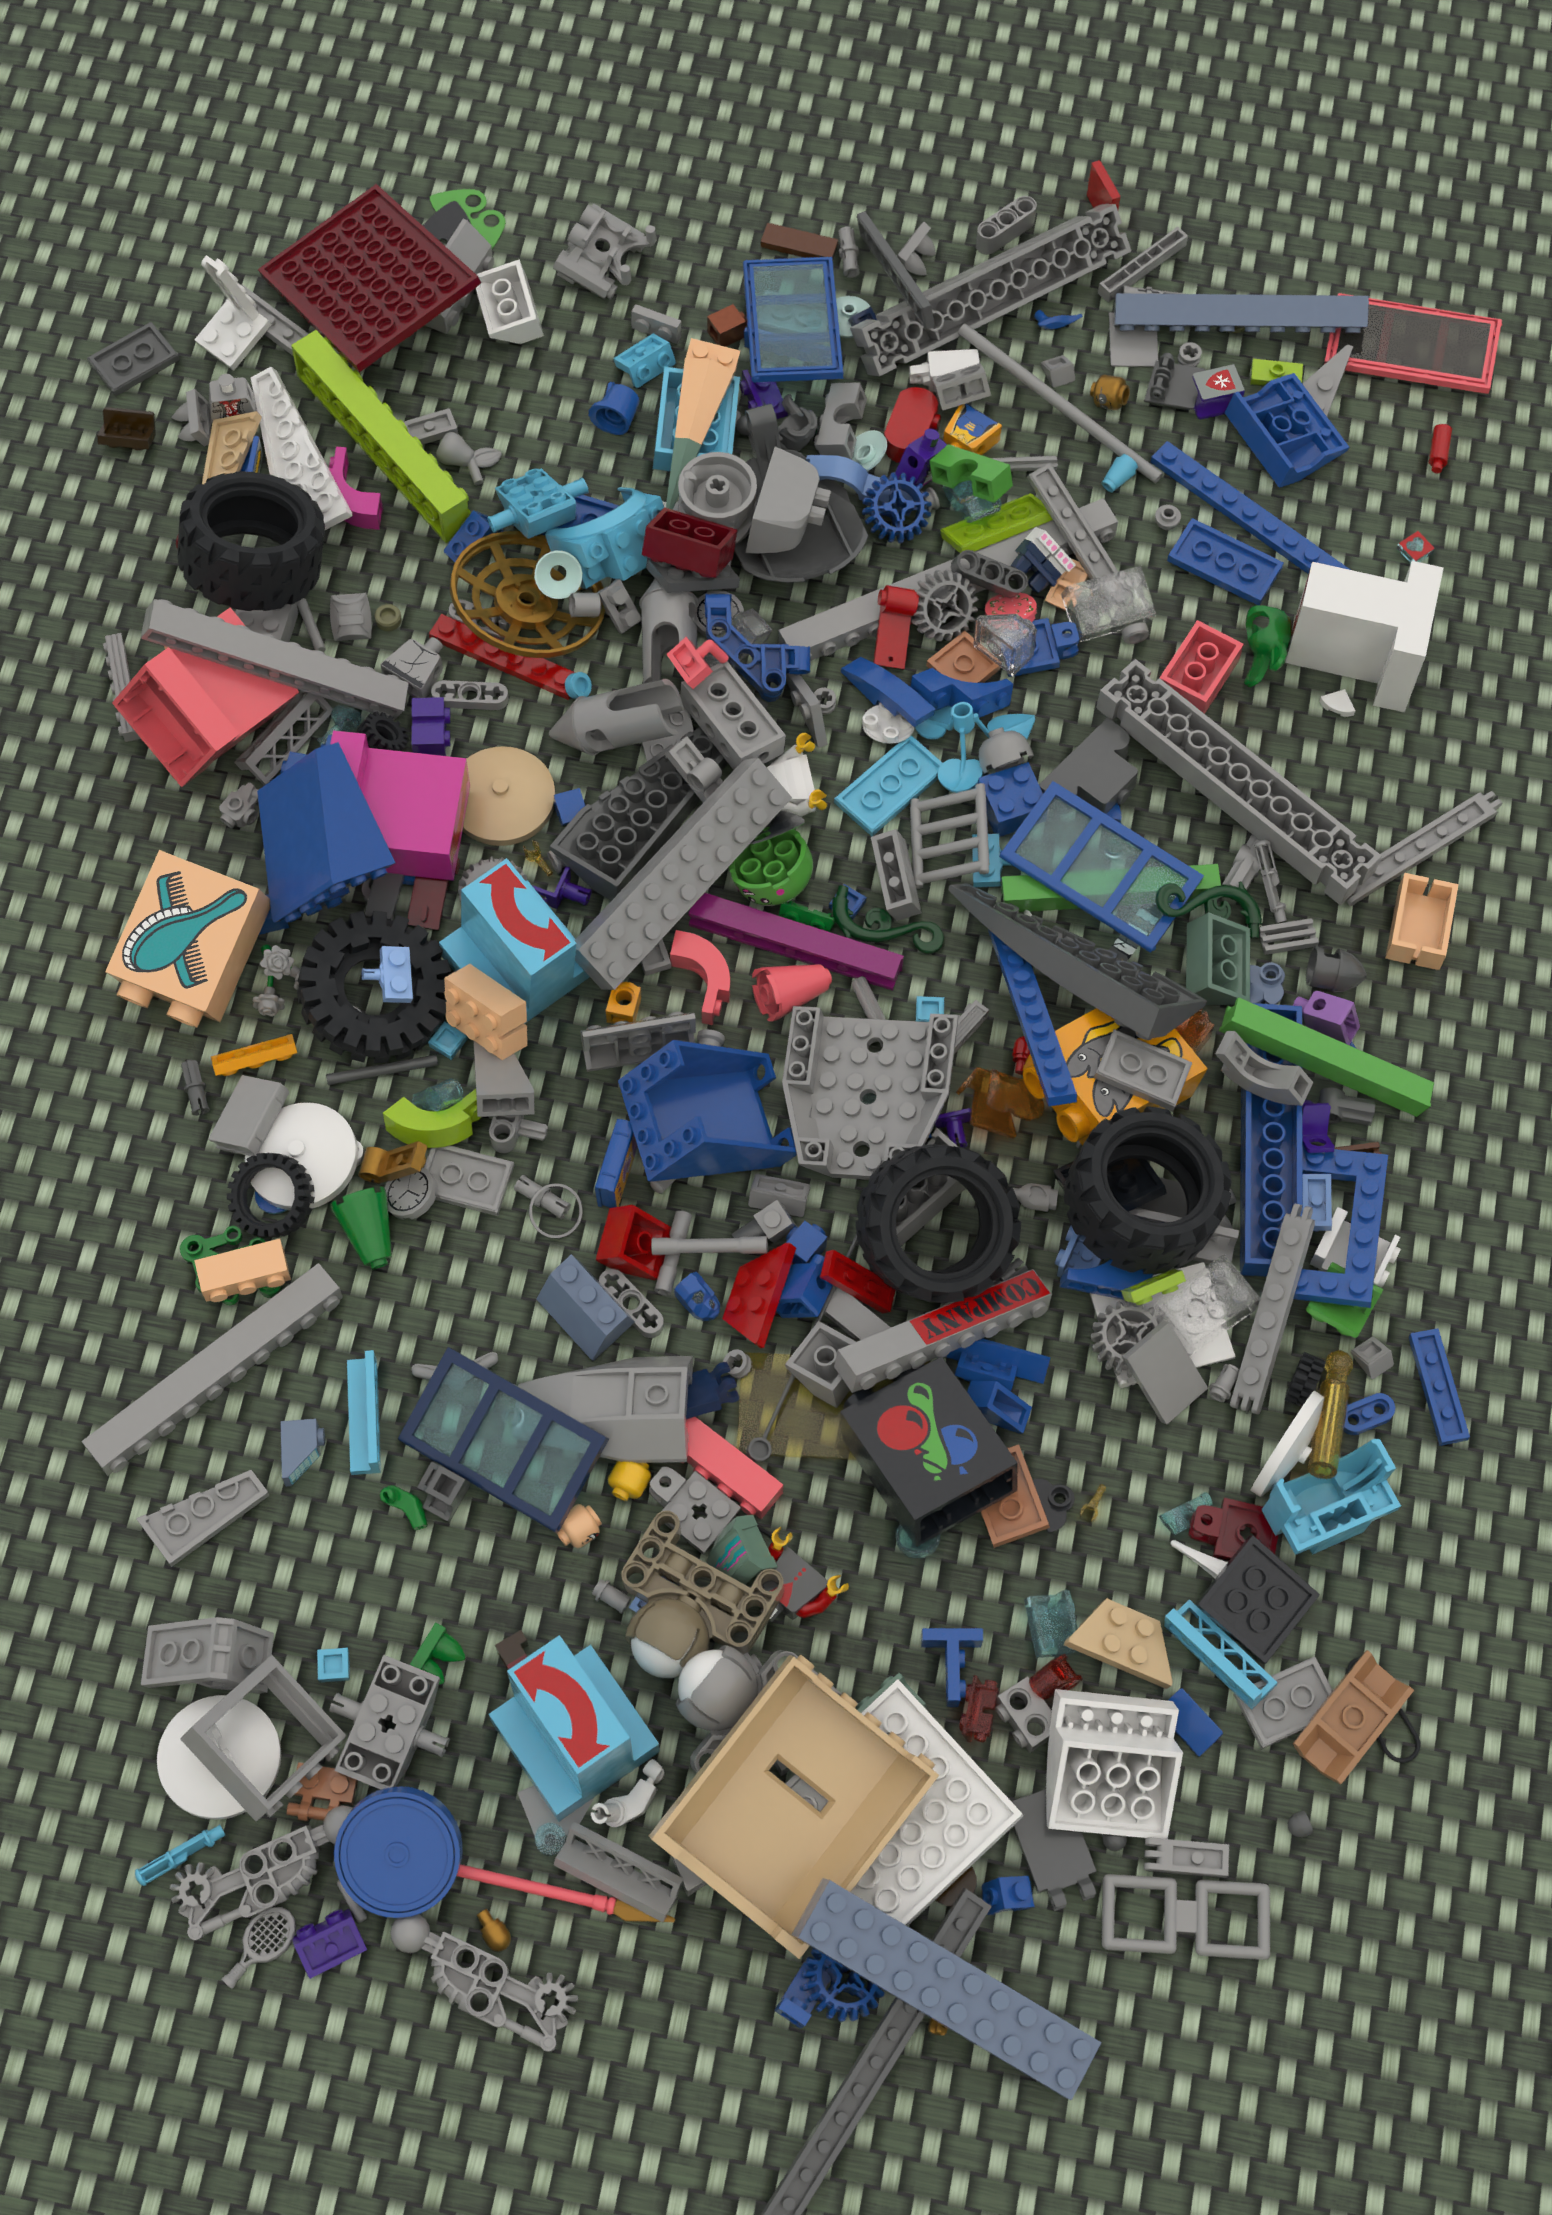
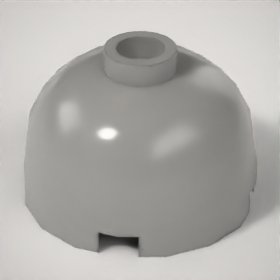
M1003 727L988 733L990 738L982 743L979 748L978 758L983 775H989L988 769L995 768V771L999 772L1023 763V756L1028 755L1029 758H1032L1034 754L1027 739L1021 733L1016 731L1005 732Z

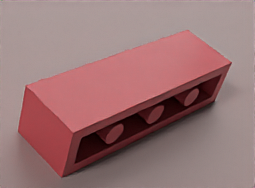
M698 1418L686 1419L689 1435L687 1463L694 1467L693 1471L716 1484V1488L726 1496L738 1501L744 1513L756 1515L759 1519H762L783 1494L784 1485Z

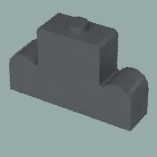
M1107 717L1039 784L1042 793L1044 794L1051 782L1054 781L1105 814L1116 804L1122 805L1136 787L1138 769L1125 760L1128 754L1129 734ZM1054 799L1049 806V809L1058 815H1067L1074 811L1057 799Z

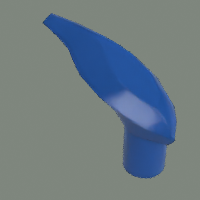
M1038 310L1034 314L1038 325L1044 329L1061 328L1083 317L1082 314L1047 317L1042 310Z

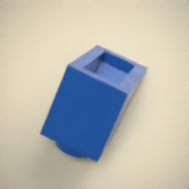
M997 1381L970 1382L967 1393L990 1424L1016 1433H1024L1032 1409L1030 1405Z

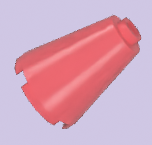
M821 964L760 967L755 969L752 974V978L757 977V984L752 986L756 1004L762 1015H769L767 1019L769 1022L779 1020L792 1012L793 1006L801 1007L828 991L829 985L832 983L829 970Z

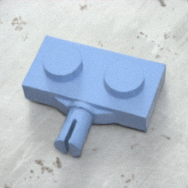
M382 946L379 950V968H362V980L379 981L382 988L383 1002L411 1003L413 992L409 947Z

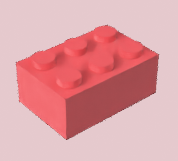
M1197 620L1160 676V679L1205 714L1239 662L1244 644Z

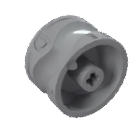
M724 452L702 454L688 462L683 468L678 481V512L737 529L736 543L743 540L750 533L752 518L756 509L757 481L751 467L741 458Z

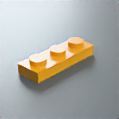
M290 1034L211 1056L216 1076L221 1074L222 1076H229L237 1073L238 1069L246 1067L258 1068L263 1066L265 1062L274 1059L277 1061L287 1060L292 1057V1054L297 1053L293 1035Z

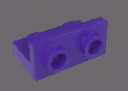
M743 370L742 381L739 382V387L742 395H747L749 400L748 408L752 409L771 403L776 419L788 416L782 405L783 398L776 382H753L748 370Z
M342 1909L335 1910L325 1917V1921L315 1926L314 1924L303 1926L297 1930V1935L292 1939L309 1979L367 1950L350 1909L342 1911Z

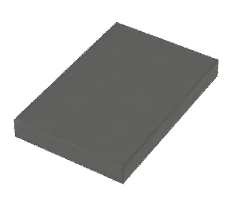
M150 322L89 356L87 360L116 397L179 361V356L154 324Z

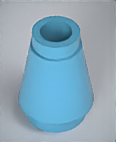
M1126 454L1116 457L1104 480L1101 482L1102 486L1107 491L1113 493L1115 489L1119 488L1136 474L1137 463Z

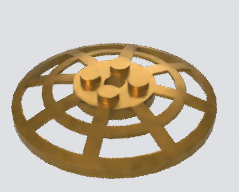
M505 531L482 537L471 543L460 553L450 578L452 603L465 625L488 644L518 656L551 658L578 650L596 635L603 621L605 607L601 602L600 614L595 618L571 617L568 613L556 611L559 599L543 594L535 581L536 564L543 555L551 552L546 537L541 534L528 539L520 531ZM521 544L541 548V552L537 561L525 558L506 559L501 545ZM489 548L491 549L496 562L485 567L477 577L463 569L465 564L475 555ZM510 567H525L534 570L532 575H513ZM554 568L551 569L550 574L553 579L562 580L565 578ZM499 570L504 578L497 588L484 582L491 574ZM459 578L473 586L472 602L475 608L473 610H463L457 596ZM601 580L590 586L593 593L604 589ZM480 591L494 597L495 607L482 608ZM520 599L530 601L532 604H525ZM501 616L506 622L511 624L508 632L496 626L489 618ZM471 619H481L492 631L504 637V641L492 637L478 627ZM552 619L567 623L562 630L553 635L546 627ZM575 625L591 627L585 637L573 644L563 647L557 641L568 635ZM521 628L535 629L541 638H525L518 636ZM518 642L529 645L548 644L551 650L521 648L514 646V643Z

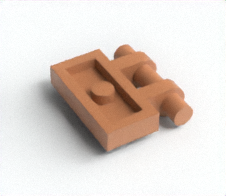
M298 1762L297 1770H298L304 1763ZM322 1766L310 1780L305 1776L300 1780L303 1786L294 1795L302 1796L301 1804L289 1802L287 1815L298 1816V1820L308 1821L309 1818L324 1821L327 1813L333 1808L340 1806L341 1803L353 1805L358 1780L336 1772L334 1768ZM313 1800L330 1801L328 1809L312 1806Z

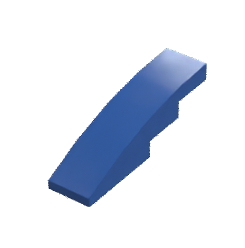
M859 657L841 668L840 672L875 706L880 702L894 717L901 714L913 727L918 726L934 715L935 708L901 679L879 665Z

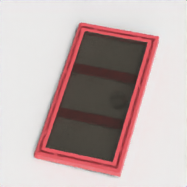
M1338 293L1337 296H1353V295H1347V294ZM1369 298L1368 327L1361 329V333H1345V329L1336 328L1335 333H1330L1324 364L1348 344L1353 346L1345 371L1489 394L1502 319Z

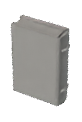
M242 1075L208 1140L214 1142L217 1145L216 1148L247 1156H257L256 1154H258L284 1105L289 1090L279 1082Z

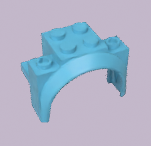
M619 487L617 489L621 492L624 503L614 510L580 525L548 530L545 537L550 550L568 552L578 560L582 569L580 588L587 589L605 577L625 581L646 568L647 558L649 557L642 556L646 526L664 508L661 496L645 494L633 488Z
M1372 1439L1355 1451L1308 1474L1285 1483L1283 1478L1273 1485L1270 1498L1262 1508V1512L1275 1536L1284 1533L1295 1555L1310 1549L1313 1555L1363 1533L1372 1521L1397 1511L1401 1507L1387 1481L1396 1467L1381 1440Z

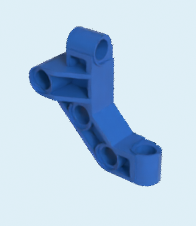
M705 594L707 640H713L728 655L727 661L759 692L763 700L774 702L779 699L786 683V674L802 675L810 673V646L751 644L731 624L732 594ZM722 627L726 635L721 638L715 637L712 634V629ZM742 653H747L752 657L753 661L750 664H743L738 656ZM767 683H775L777 685V688H771L767 685Z

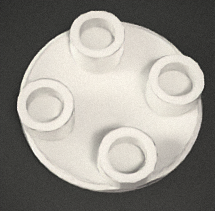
M880 702L879 705L867 710L862 718V727L865 733L870 738L882 743L902 742L912 735L915 728L901 714L894 717Z

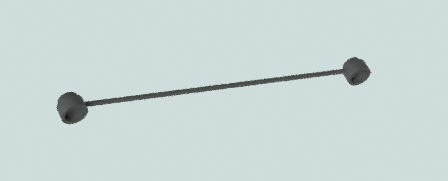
M857 1233L846 1255L849 1259L858 1241ZM832 1286L814 1326L818 1321H821L836 1286ZM791 1374L763 1436L753 1439L747 1446V1456L756 1463L765 1461L771 1454V1444L766 1438L795 1378L793 1374Z

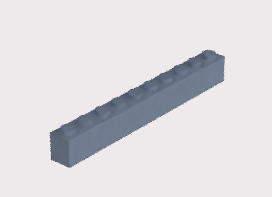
M1116 293L1114 326H1120L1119 331H1134L1135 326H1145L1144 331H1159L1160 327H1170L1169 331L1181 332L1185 331V327H1195V332H1209L1210 327H1220V332H1235V327H1245V332H1260V328H1270V332L1282 333L1285 332V328H1295L1296 333H1310V328H1320V333H1335L1336 328L1345 329V333H1361V329L1368 327L1369 296Z

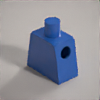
M814 1254L809 1263L793 1264L790 1266L776 1312L782 1318L818 1317L833 1286L820 1278L825 1259L824 1256Z

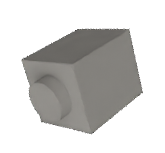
M778 1200L753 1215L768 1239L773 1243L787 1235L794 1226H797L783 1204Z

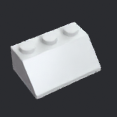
M520 260L476 274L482 283L476 287L490 338L522 344L544 336L528 279Z

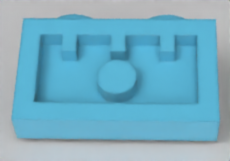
M654 333L613 358L616 367L630 375L633 386L636 388L664 372V367H672L676 364L670 343Z

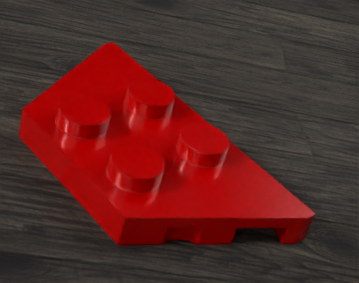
M785 1243L739 1267L722 1317L724 1321L760 1348L765 1346L796 1251V1247L791 1243Z

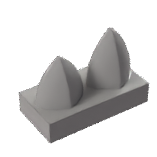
M925 222L917 228L897 254L905 269L917 275H927L924 263L914 250L923 255L932 256L936 254L934 244L927 235L931 227Z
M192 389L186 392L187 402L176 410L172 419L189 421L179 433L178 438L184 441L197 440L201 445L207 446L209 445L211 434L209 403L196 389Z

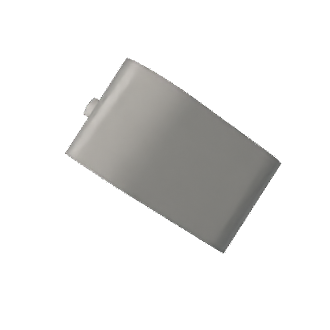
M524 1115L493 1116L489 1128L491 1145L499 1153L512 1151L519 1136L543 1141L548 1133V1126L546 1124L525 1120ZM501 1133L509 1134V1137L504 1140L496 1138Z

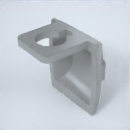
M366 593L331 595L330 622L335 641L371 639L372 617Z

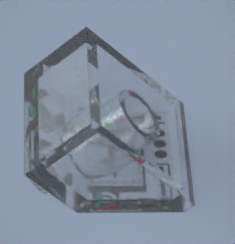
M1018 614L980 615L975 621L973 646L1011 676H1014L1034 656L1037 629L1030 620L1023 619Z

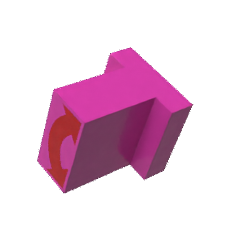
M333 730L330 744L339 742L394 858L395 864L387 868V872L454 880L470 791L466 758L369 748L366 734Z

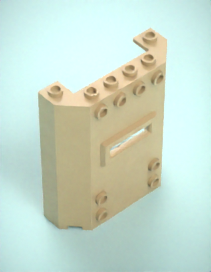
M789 1655L649 1834V1837L800 1959L809 1945L792 1936V1933L822 1878L831 1880L851 1892L938 1778L939 1774L932 1770L935 1764L925 1755L920 1753L916 1757L903 1748L906 1742L892 1731L889 1735L879 1728L882 1723L869 1712L862 1715L857 1711L855 1707L858 1703L844 1692L841 1696L831 1689L834 1684L821 1673L818 1675L813 1673L812 1669L815 1666L806 1658L799 1655L796 1659L794 1656ZM777 1759L828 1800L820 1812L769 1771Z

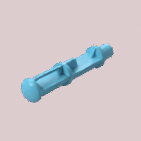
M221 1825L210 1831L203 1830L197 1836L171 1851H167L164 1855L145 1866L136 1869L135 1877L138 1883L146 1886L147 1883L164 1873L177 1868L178 1865L187 1861L188 1856L205 1846L213 1847L215 1841L226 1836Z

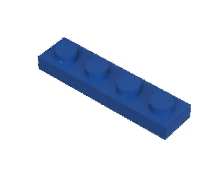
M1439 1329L1410 1333L1408 1338L1439 1446L1468 1441L1470 1438Z

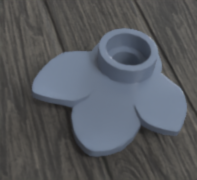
M1269 962L1262 967L1250 965L1251 1003H1261L1265 1000L1267 1004H1277L1282 1000L1284 995L1282 984L1285 979V973L1278 964Z

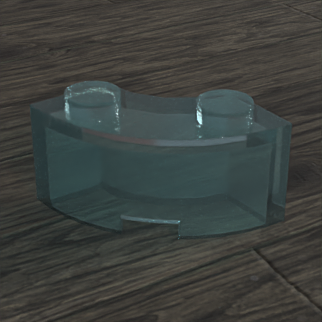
M970 480L959 483L953 489L942 486L955 511L961 510L965 515L963 520L968 523L1001 511L1000 498L993 503L973 496L972 481Z

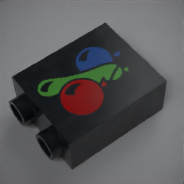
M942 1357L919 1368H911L901 1372L894 1378L893 1383L876 1392L871 1388L855 1392L846 1400L843 1410L840 1411L843 1441L916 1547L1018 1491L1017 1461Z

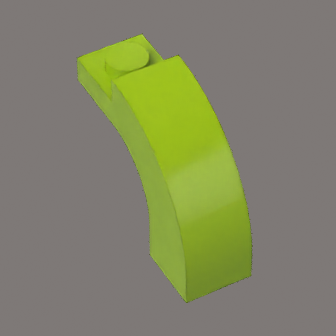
M476 1089L454 1106L442 1111L422 1110L403 1097L383 1112L386 1131L406 1144L419 1141L427 1145V1148L446 1147L467 1139L473 1135L471 1123L481 1118L477 1116Z

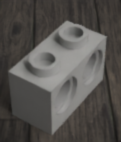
M981 363L932 378L942 411L991 396L986 373Z
M1028 1676L997 1696L996 1704L998 1706L995 1707V1710L1004 1723L1007 1721L1014 1729L1012 1735L1021 1748L1026 1747L1029 1753L1049 1741L1052 1711ZM1014 1697L1021 1698L1025 1702L1026 1707L1022 1710H1016L1010 1705V1699ZM1037 1723L1042 1727L1043 1733L1038 1736L1032 1735L1028 1732L1027 1725Z

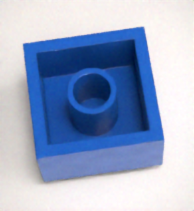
M1029 762L978 779V783L985 784L987 819L994 834H999V837L1016 832L1043 795ZM1048 809L1036 825L1046 822Z

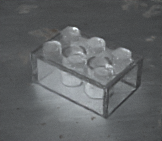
M1141 566L1069 585L1061 593L1069 622L1076 624L1079 642L1122 631L1125 627L1134 623H1150L1156 616Z
M1223 1254L1185 1282L1178 1285L1179 1289L1165 1294L1155 1301L1154 1315H1162L1163 1320L1171 1324L1188 1355L1191 1356L1256 1311L1260 1297L1227 1256Z

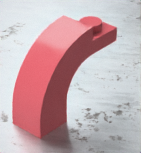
M676 930L670 952L671 967L691 970L700 975L705 981L707 990L702 1007V1023L713 1025L714 1017L720 1016L722 1002L729 1003L730 973L728 965L721 952L708 940L692 933Z

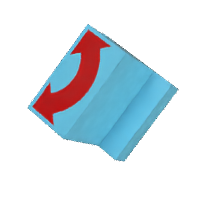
M507 858L461 890V927L439 942V946L443 950L441 957L444 960H448V964L454 972L468 964L473 965L526 1001L527 1022L590 977L575 961L577 943L574 941L573 935L528 880L525 881Z
M560 1635L507 1670L514 1697L489 1713L492 1724L558 1822L660 1752L658 1741L593 1647L589 1645L576 1655H573Z

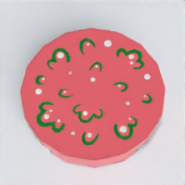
M1019 593L1012 598L998 594L989 599L985 605V617L989 624H991L992 620H1001V618L1007 620L1008 617H1005V619L1003 617L1006 615L1010 616L1011 620H1013V626L1012 621L996 624L992 622V625L1001 629V624L1002 626H1008V629H1011L1012 626V630L1025 627L1034 621L1035 614H1037L1036 601L1025 593Z

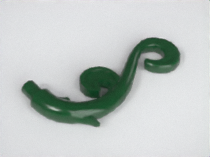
M1241 881L1239 882V887L1220 885L1206 889L1179 909H1173L1168 904L1170 895H1175L1179 902H1184L1186 899L1183 890L1177 884H1164L1156 893V906L1166 917H1180L1204 904L1205 914L1209 912L1228 919L1231 915L1230 904L1225 900L1220 902V906H1218L1217 899L1223 897L1230 898L1236 901L1243 909L1240 910V913L1245 916V924L1250 928V939L1259 938V925H1262L1261 912L1257 902L1248 893Z
M844 885L838 886L837 894L833 897L832 913L834 920L846 938L853 937L864 942H884L919 929H924L932 934V940L924 942L917 933L914 934L912 941L916 949L924 954H933L942 947L944 933L937 924L920 921L890 929L891 917L888 912L881 908H872L866 913L865 924L868 928H871L874 923L878 924L880 928L875 930L862 928L850 917V915H853V912L848 908L849 900L847 895L849 888Z

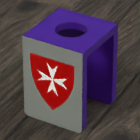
M1234 364L1197 372L1192 376L1198 391L1194 411L1199 420L1225 414L1235 392L1239 391L1242 397L1244 396L1245 389Z

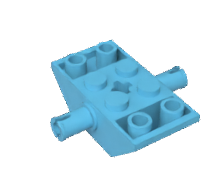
M542 468L527 471L524 476L517 479H507L502 482L501 486L495 488L505 510L488 516L487 520L494 533L513 524L529 539L574 520L576 517L575 498L588 494L589 490L582 477L562 486Z

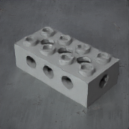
M728 661L710 667L713 672L694 689L685 681L681 682L680 696L683 706L733 770L744 759L759 758L764 764L784 753L786 735Z

